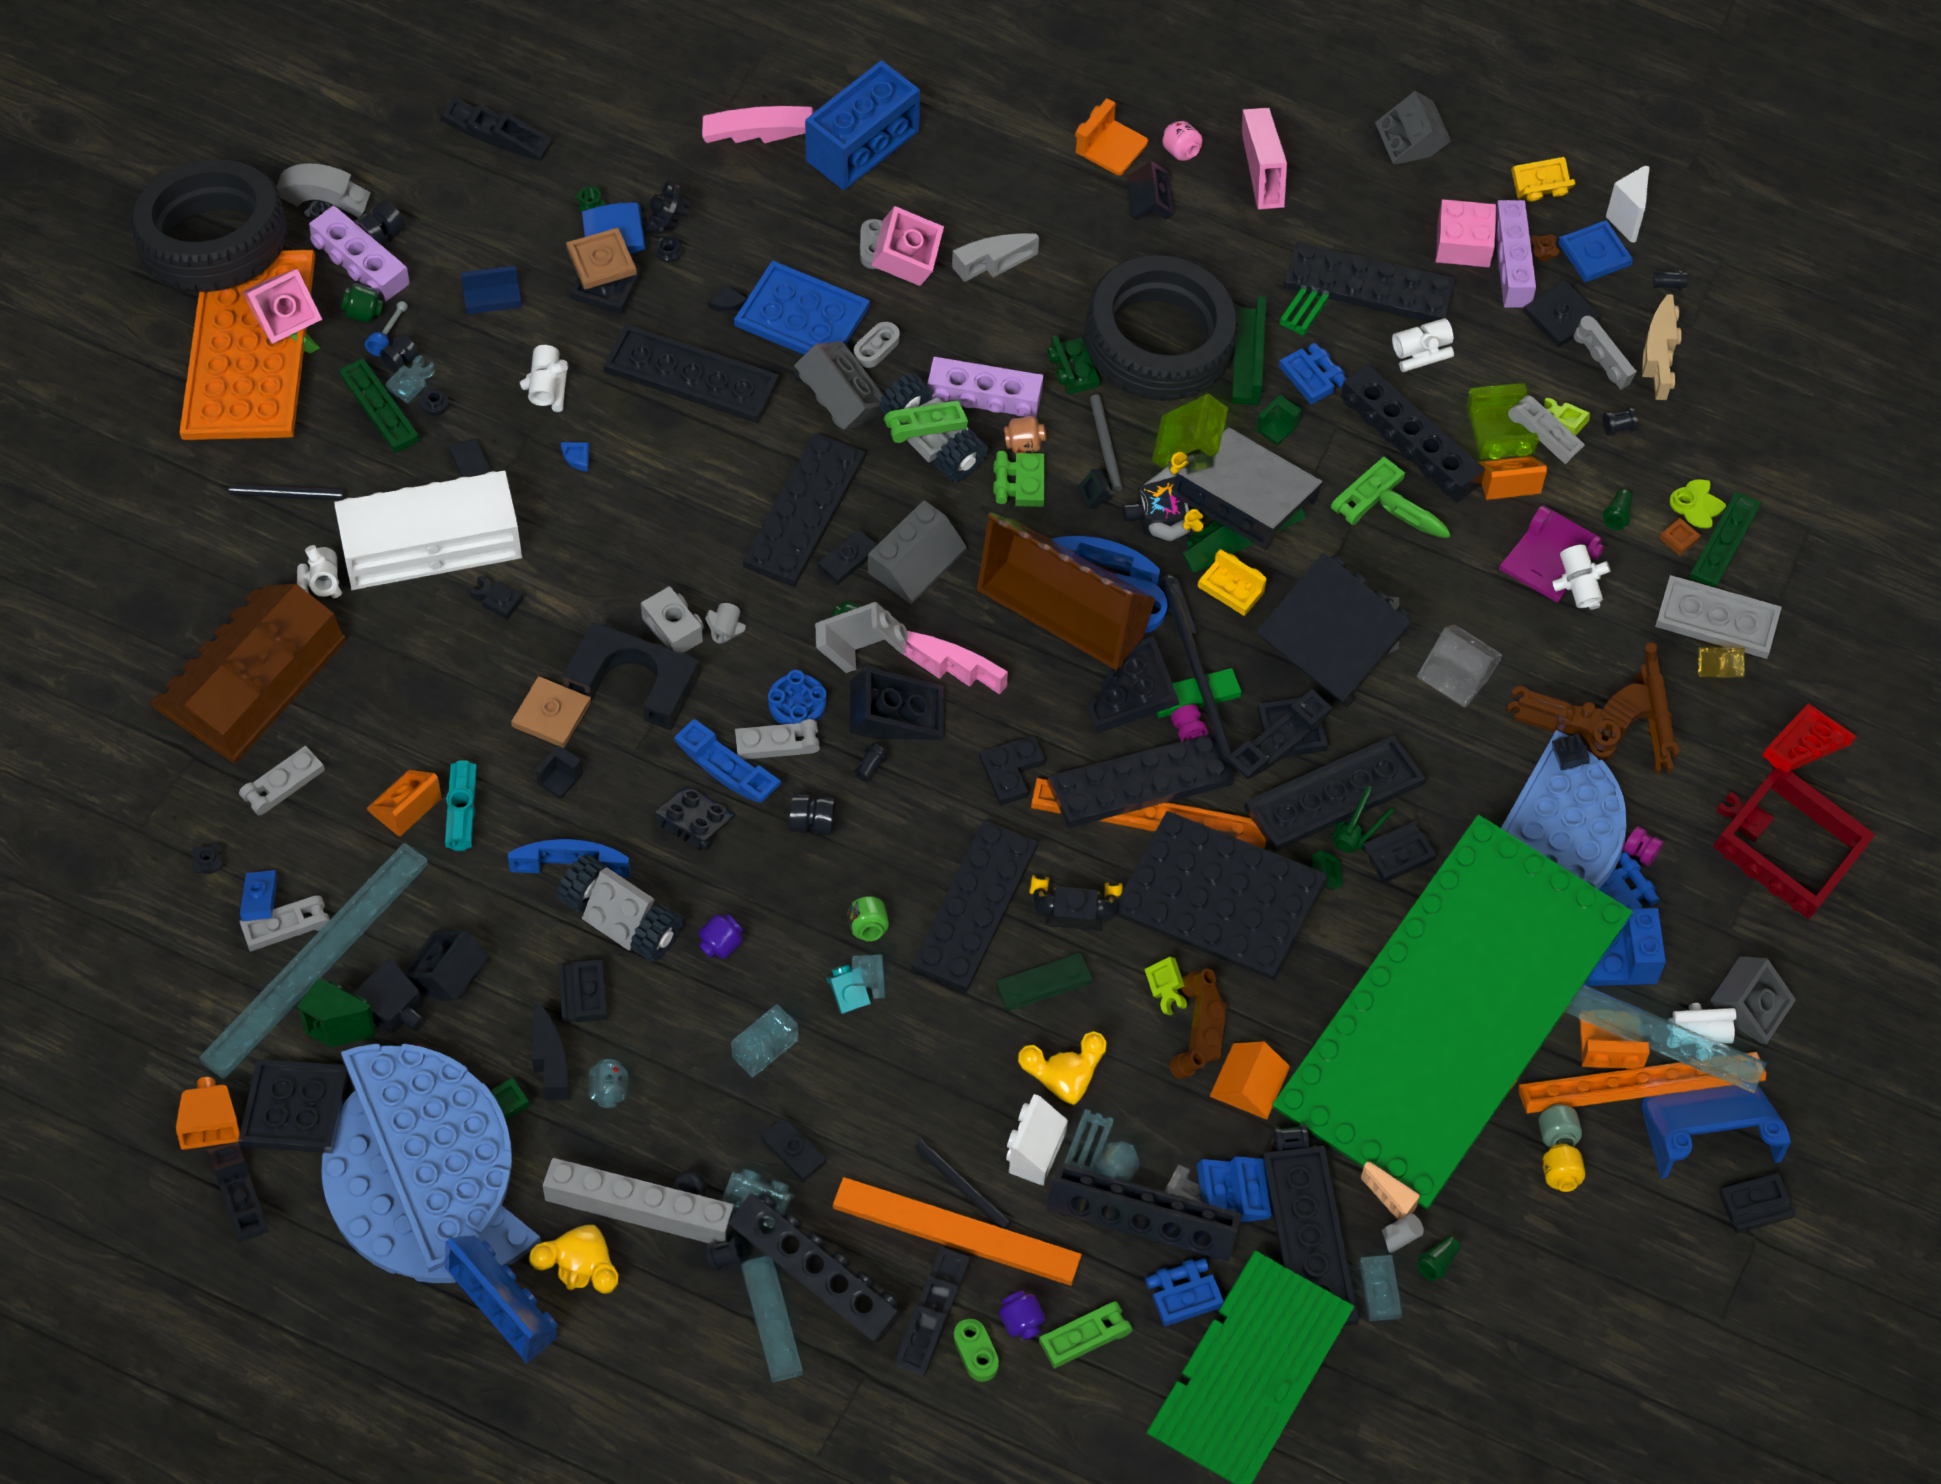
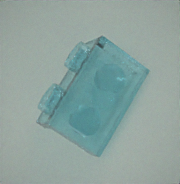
M743 1168L742 1173L732 1172L722 1201L734 1204V1213H736L750 1193H756L761 1196L764 1192L778 1203L775 1208L785 1215L790 1200H793L795 1197V1193L788 1191L790 1187L788 1184L772 1179L771 1184L759 1180L761 1174ZM768 1217L763 1225L775 1229L774 1219Z

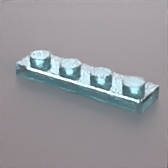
M769 1256L748 1260L741 1264L771 1382L803 1375V1369L774 1261Z

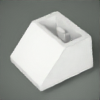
M1034 1094L1030 1104L1024 1103L1018 1119L1021 1122L1018 1131L1013 1129L1007 1144L1009 1150L1006 1160L1010 1161V1174L1044 1186L1066 1135L1068 1120L1044 1099Z

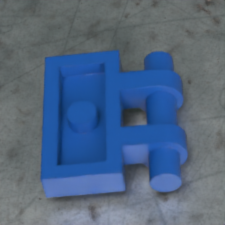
M1317 343L1312 344L1308 348L1311 355L1308 356L1303 349H1300L1279 362V368L1311 405L1334 393L1335 386L1332 383H1336L1342 389L1343 381L1347 379L1344 376V370L1340 366H1336L1330 360V354L1325 349H1321ZM1318 366H1322L1326 372L1323 373Z
M1627 852L1622 853L1619 859L1622 867L1617 870L1615 868L1610 877L1598 890L1629 909H1642L1643 907L1639 901L1644 898L1650 906L1658 903L1660 899L1655 893L1656 888L1640 872L1641 866L1636 860H1632ZM1629 877L1637 887L1632 891L1624 881Z
M1205 1258L1197 1261L1189 1259L1183 1261L1181 1266L1169 1270L1162 1268L1156 1270L1154 1275L1145 1277L1148 1289L1160 1286L1163 1290L1154 1293L1152 1299L1164 1327L1219 1309L1224 1301L1213 1274L1200 1278L1199 1273L1208 1270ZM1183 1278L1189 1280L1188 1283L1176 1287L1172 1283Z

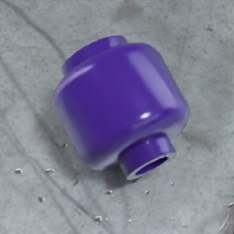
M716 914L699 929L698 935L702 942L698 946L709 958L716 955L720 959H725L742 944L741 934L744 931L728 914L725 916Z
M1024 1290L1001 1301L1003 1306L999 1309V1316L1011 1337L1022 1336L1023 1341L1041 1333L1038 1327L1045 1322V1315L1034 1294H1025Z

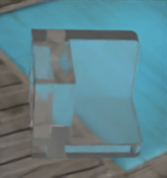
M1178 1165L1165 1192L1202 1202L1200 1185L1188 1180L1190 1169Z

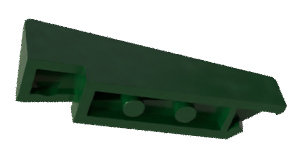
M1302 507L1276 533L1305 519ZM1213 520L1203 527L1201 531L1188 538L1186 542L1188 549L1183 551L1182 555L1189 569L1192 572H1197L1212 565L1215 562L1216 553L1220 549L1226 553L1234 554L1254 543Z

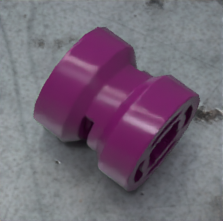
M1196 705L1182 706L1171 715L1175 728H1179L1178 736L1180 741L1208 734L1205 723L1200 721L1201 714Z
M1637 826L1626 841L1623 851L1629 855L1638 856L1640 862L1650 866L1659 854L1664 841L1658 837L1647 835L1645 829Z

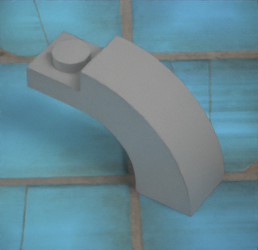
M311 163L298 164L287 168L281 173L276 186L280 198L297 207L307 200H321L331 203L358 218L363 214L371 193L349 181L351 174L331 166Z

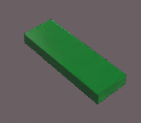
M1232 668L1207 674L1216 703L1241 697V689ZM1195 678L1172 683L1180 705L1165 709L1156 714L1158 718L1172 715L1175 710L1185 705L1193 704L1198 708L1205 707Z

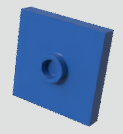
M1607 220L1559 237L1558 244L1584 283L1632 265L1633 258Z

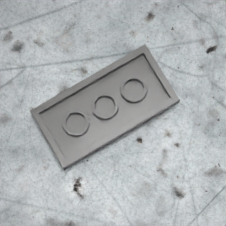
M1670 575L1655 627L1767 659L1782 607Z

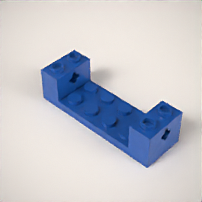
M1658 908L1630 909L1633 911V915L1584 986L1658 983L1666 963Z

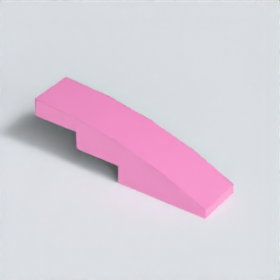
M770 106L729 110L703 116L702 137L706 143L732 137L735 143L759 137L764 143L804 134L805 119L812 115L814 110L812 107Z
M907 631V652L903 653V655L940 679L947 671L969 687L976 679L998 694H1001L1007 687L1008 671L986 658L956 644L928 635Z

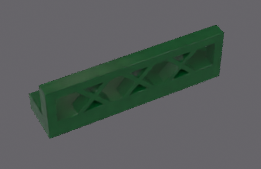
M1258 296L1256 309L1237 308L1236 310L1239 325L1234 345L1232 404H1260L1263 381L1266 296Z

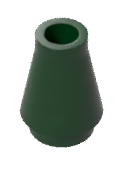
M1625 489L1618 490L1613 500L1603 511L1604 523L1608 528L1622 530L1630 523L1631 501L1633 499L1630 491Z
M1447 1236L1443 1241L1421 1254L1417 1263V1268L1421 1275L1430 1281L1443 1278L1454 1257L1461 1249L1459 1242L1455 1238Z

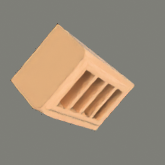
M1370 1161L1366 1162L1361 1179L1398 1220L1407 1214L1413 1213L1418 1204L1419 1194Z

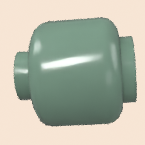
M1555 1104L1541 1113L1539 1128L1545 1145L1549 1148L1556 1144H1568L1571 1147H1575L1582 1137V1128L1574 1108Z

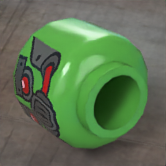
M872 896L861 897L853 901L848 907L847 916L850 929L856 938L864 941H875L888 930L889 920L884 903L879 898Z

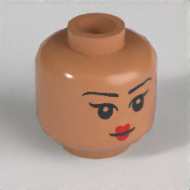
M1034 416L1011 419L1009 426L1004 428L1007 448H1012L1015 454L1038 452L1041 449L1042 441L1047 440L1045 425H1039L1038 419Z

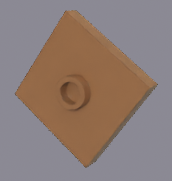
M619 228L566 242L568 253L584 290L636 275V267Z
M538 676L512 719V727L565 748L591 704V697Z

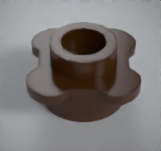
M1551 234L1541 237L1533 236L1530 240V243L1534 246L1533 255L1542 261L1557 257L1560 252L1556 247L1557 238Z

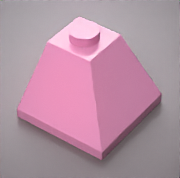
M298 269L267 279L242 291L256 320L271 344L322 320Z

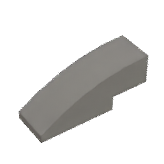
M1009 234L969 243L953 250L952 268L964 282L986 270L992 277H995L1037 255L1039 237L1037 234Z

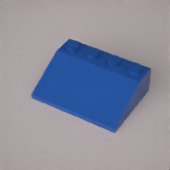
M475 1235L449 1238L445 1245V1269L527 1364L556 1340L557 1330L555 1328L558 1327L557 1323L548 1312L541 1313L535 1306L537 1303L535 1297L527 1288L522 1290L514 1281L516 1276L506 1264L501 1266L494 1258L496 1253L487 1241L480 1242Z

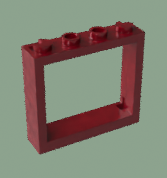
M1774 768L1713 845V848L1723 854V858L1732 861L1740 867L1748 877L1756 879L1764 885L1769 893L1781 898L1795 912L1798 911L1807 919H1810L1874 838L1875 834L1791 771L1786 773L1782 769ZM1770 788L1852 849L1817 896L1734 835Z

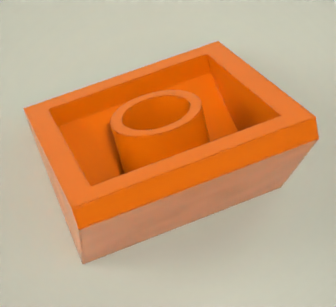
M1533 456L1478 462L1485 469L1482 486L1486 500L1541 494L1547 466Z
M408 770L369 805L367 810L400 837L442 799L438 777L435 773Z
M1265 1041L1233 1043L1210 1097L1267 1120L1273 1108L1272 1104L1277 1099L1290 1066Z

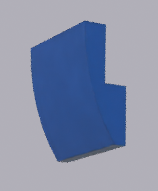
M638 203L610 204L582 212L585 237L619 228L630 254L646 249L641 209Z
M1235 1156L1230 1162L1202 1159L1196 1164L1202 1203L1241 1213L1240 1222L1264 1220L1272 1216L1263 1159Z

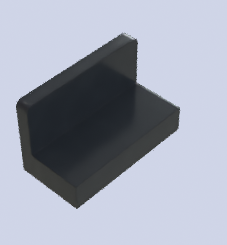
M1150 161L1128 175L1132 218L1138 220L1150 211L1155 212L1164 219L1174 215L1170 178L1167 170Z

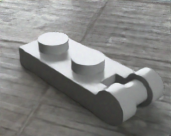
M1591 316L1583 317L1574 333V339L1578 343L1586 345L1593 359L1601 364L1607 372L1608 378L1616 383L1620 390L1629 386L1636 374V370L1598 322Z
M1524 396L1508 412V416L1513 422L1521 423L1565 464L1585 446L1582 441L1532 396Z
M808 719L796 724L735 729L737 755L744 760L818 752L820 749L819 739L815 736L818 732L817 722ZM804 736L802 741L795 740V737Z
M305 745L253 783L245 784L240 789L239 795L244 801H249L252 804L251 808L257 815H262L324 772V765ZM264 791L268 794L266 796L259 795Z
M312 896L273 909V916L270 919L239 921L249 951L313 930L321 931L331 925L329 915L323 911L325 904L322 897ZM308 912L312 914L311 917L305 919L302 915Z

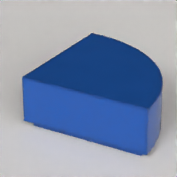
M561 442L562 455L565 461L575 469L588 471L589 443Z

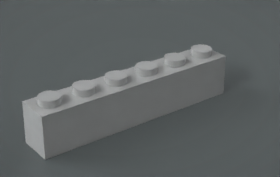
M552 1158L543 1183L545 1201L706 1243L716 1242L720 1244L728 1242L732 1226L728 1222L735 1214L734 1204Z

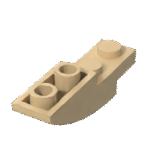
M1669 294L1661 302L1653 317L1642 358V377H1653L1656 400H1667L1670 389H1674L1675 373L1670 372V367L1672 366L1676 344L1681 342V328L1676 326L1679 318V307L1674 306L1673 295Z

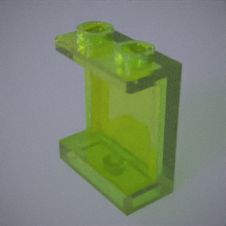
M1525 383L1470 388L1467 408L1480 459H1498L1515 455L1527 456L1535 453L1538 443L1537 433H1531L1521 423L1513 422L1508 416L1509 410L1527 395Z
M1208 393L1162 415L1152 461L1164 469L1168 465L1173 466L1171 459L1177 452L1187 454L1199 448L1210 457L1218 454L1228 407Z

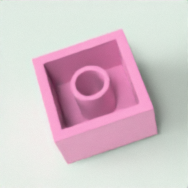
M1442 199L1437 226L1436 262L1490 267L1495 244L1496 204Z
M894 206L882 221L871 266L921 286L933 272L944 227Z

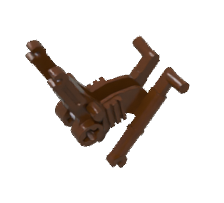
M1651 642L1645 646V664L1641 666V670L1634 676L1636 684L1628 685L1615 695L1613 694L1603 709L1595 708L1591 702H1586L1583 707L1570 705L1567 702L1529 691L1523 686L1515 687L1511 693L1512 698H1515L1517 695L1523 697L1519 699V702L1513 701L1509 703L1506 709L1507 713H1511L1513 710L1518 711L1514 716L1515 722L1519 721L1553 733L1557 730L1569 736L1577 733L1581 734L1583 741L1588 745L1587 750L1599 761L1602 759L1606 762L1613 757L1618 742L1622 741L1633 723L1641 718L1648 719L1649 729L1647 731L1651 735L1655 757L1653 767L1655 774H1660L1661 765L1666 767L1667 773H1671L1673 761L1671 760L1670 751L1673 758H1677L1680 752L1678 744L1675 743L1671 722L1673 716L1669 712L1664 679L1660 673L1657 646Z

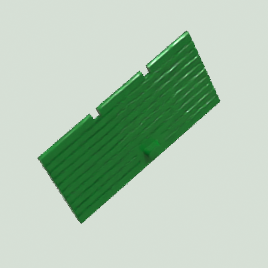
M1254 1251L1218 1311L1227 1317L1226 1321L1222 1324L1213 1319L1182 1371V1374L1190 1379L1188 1385L1186 1386L1176 1381L1146 1434L1232 1484H1252L1355 1306L1313 1284L1311 1281L1304 1279L1272 1259L1265 1257L1263 1254Z

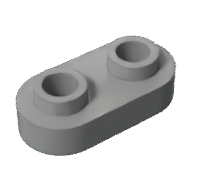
M869 219L861 226L860 260L865 267L877 269L871 266L874 252L871 251H875L882 221L879 219Z
M890 322L878 323L856 343L854 357L862 367L871 368L876 366L897 347L900 337L898 327Z

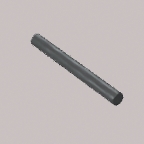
M1093 395L1090 397V402L1111 490L1119 492L1123 487L1101 396Z

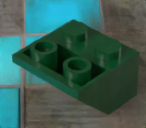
M318 978L297 1006L305 1034L330 1048L374 1038L377 1033L370 1003L359 995L352 996L344 992V989L334 981L326 982Z

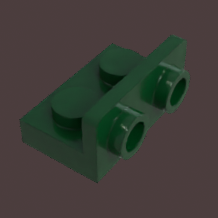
M1057 335L1052 336L1051 346L1047 348L1048 358L1051 364L1055 363L1057 367V380L1060 385H1064L1067 394L1070 395L1099 387L1100 380L1083 339L1078 338L1060 343Z

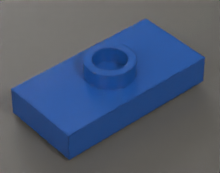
M276 870L246 873L240 909L242 921L272 918L278 881Z

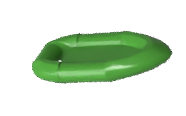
M1382 490L1380 492V503L1397 518L1429 535L1440 538L1450 537V532L1445 524L1430 512L1425 511L1396 492L1390 490Z

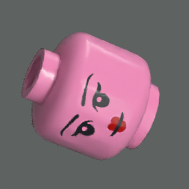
M1178 121L1166 128L1163 136V146L1177 160H1190L1198 154L1202 146V136L1188 122Z

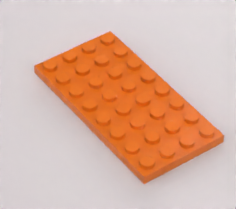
M313 250L281 251L270 267L257 277L232 288L212 292H199L179 433L182 440L294 437L304 354L303 336L306 337L307 327L298 331L297 341L287 336L271 344L256 320L242 291L267 279L298 269L311 295L315 264Z

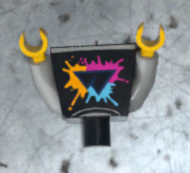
M1177 452L1173 455L1171 459L1173 466L1168 465L1138 488L1137 503L1123 505L1124 520H1141L1145 535H1153L1166 541H1173L1181 536H1189L1191 528L1195 532H1199L1203 528V524L1199 520L1203 518L1202 514L1196 509L1189 510L1188 504L1171 495L1177 473L1189 463L1184 461L1187 459V456L1183 452Z

